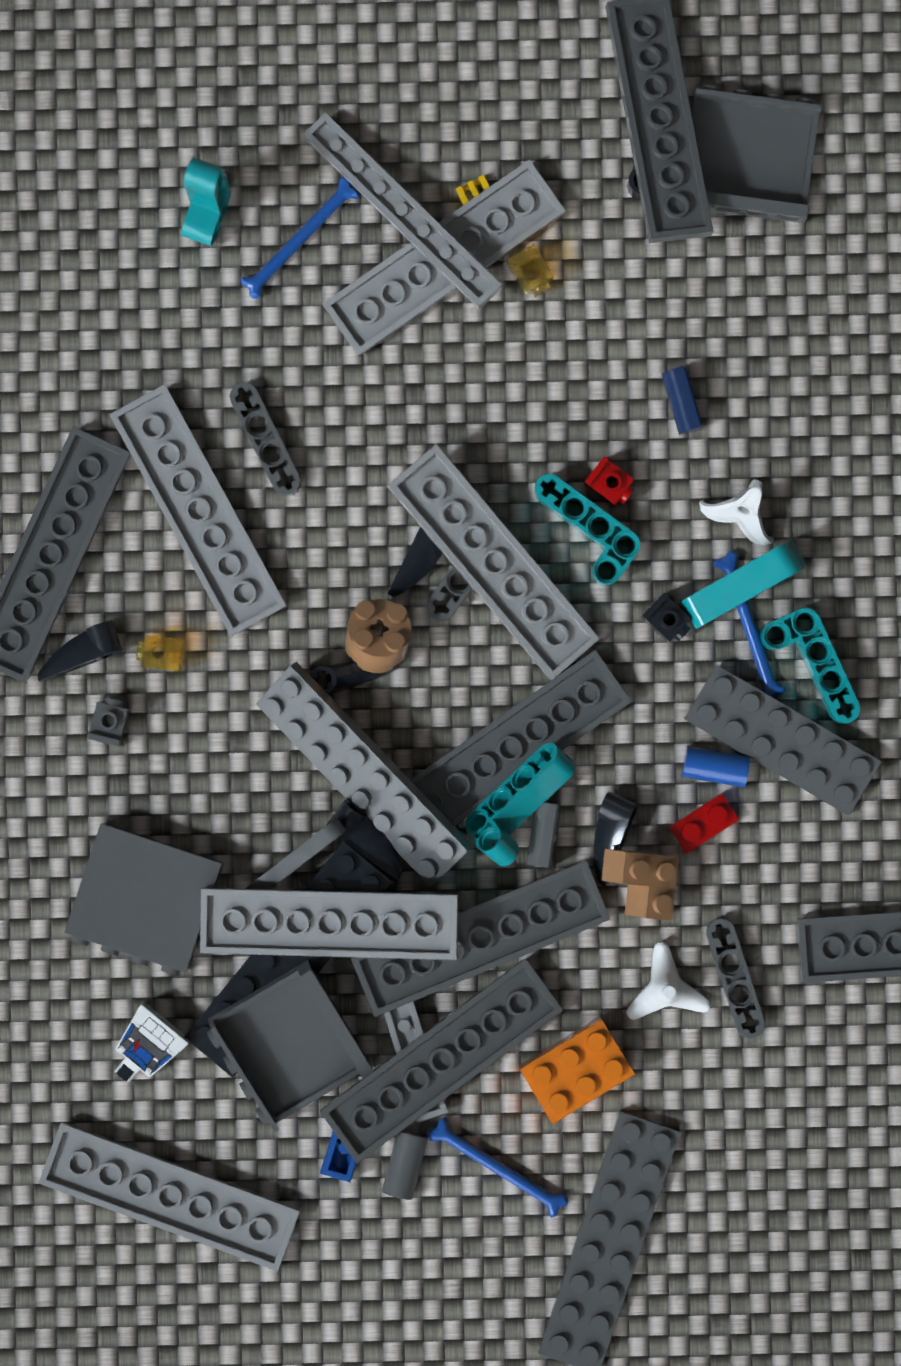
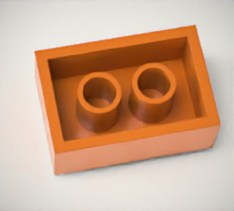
M600 1016L519 1065V1070L552 1124H555L635 1075Z

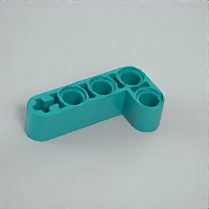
M192 157L183 182L190 200V206L182 226L181 236L212 246L228 206L231 189L223 167Z
M553 474L541 476L534 487L536 499L604 549L593 565L592 577L601 586L613 585L637 555L640 549L639 537L559 477ZM554 483V492L559 496L562 495L563 491L568 493L563 498L560 507L554 505L558 501L557 497L549 494L547 497L542 495V484L549 485ZM571 500L580 502L583 507L582 514L576 517L570 516L565 510L566 503ZM596 519L605 520L608 524V532L604 535L594 534L591 529V523ZM620 538H629L633 542L634 549L630 554H622L618 551L617 541ZM609 563L614 567L615 575L612 579L604 580L599 576L598 567L600 564Z
M791 539L687 597L680 603L691 618L693 626L697 629L801 571L807 565Z
M802 608L763 626L759 636L763 647L775 651L796 643L829 717L834 722L840 724L856 720L860 713L859 702L816 611L811 608ZM800 614H806L811 619L812 625L807 632L801 631L796 625V619ZM771 627H776L783 633V640L778 645L770 643L767 638V632ZM813 643H819L824 647L825 655L820 661L810 656L809 650ZM828 671L835 673L838 677V684L834 689H828L823 684V676ZM844 690L845 695H841L839 698L843 704H849L851 707L847 711V718L844 714L838 715L837 709L841 707L838 698L830 700L829 695L837 694Z
M546 743L536 750L477 806L466 819L465 829L478 849L499 866L505 867L510 865L519 854V846L511 833L574 773L575 762L554 743Z

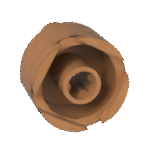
M384 599L361 601L357 604L349 617L345 649L348 656H351L362 670L372 673H384L393 669L394 666L404 660L412 632L411 622L405 607Z

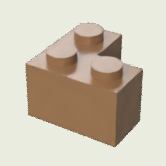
M605 849L601 881L628 885L625 915L672 921L679 857Z

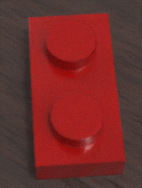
M720 793L668 828L683 852L687 854L739 819L723 794Z

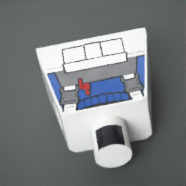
M144 1002L138 1008L116 1047V1050L125 1059L116 1068L115 1073L128 1083H130L139 1070L148 1077H151L184 1049L190 1041L184 1038L185 1034Z

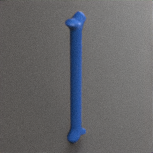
M344 177L339 179V187L336 193L255 276L241 277V283L249 288V296L251 298H261L264 284L345 200L360 198V192L353 188L352 184Z
M729 551L725 558L716 559L713 566L720 568L725 575H728L737 570L739 554ZM745 601L736 606L763 684L762 691L772 697L784 694L786 687L778 684L773 677L748 601Z
M446 1117L439 1119L437 1127L428 1131L430 1141H444L544 1203L548 1208L551 1218L557 1216L560 1207L568 1204L566 1194H553L452 1132Z

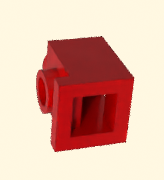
M605 456L584 482L586 487L613 507L618 501L624 504L635 490L630 486L634 479L610 462ZM607 478H616L618 486L616 488H609L606 484Z

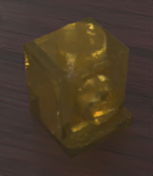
M535 244L507 260L506 266L513 274L525 296L533 293L534 297H538L551 288L549 282L553 281L554 275ZM528 270H534L537 273V278L529 280L526 278L525 273Z
M145 635L144 642H138L136 660H141V667L182 672L185 640ZM157 647H162L165 651L161 659H156L153 655V651Z

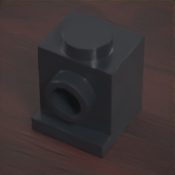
M665 593L641 616L667 643L673 638L679 642L691 629L687 625L691 618ZM665 614H672L674 616L675 622L673 625L668 626L664 623L663 617Z

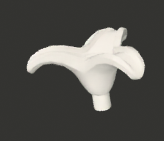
M752 480L748 489L741 491L737 496L717 504H708L704 500L699 502L700 509L707 518L718 522L737 523L745 536L755 544L764 546L774 543V538L769 537L765 533L762 524L760 500L763 484L761 481Z
M666 942L655 944L650 983L629 1005L626 1011L627 1016L631 1020H636L668 1006L697 1012H708L711 1007L710 1001L679 977L668 944Z

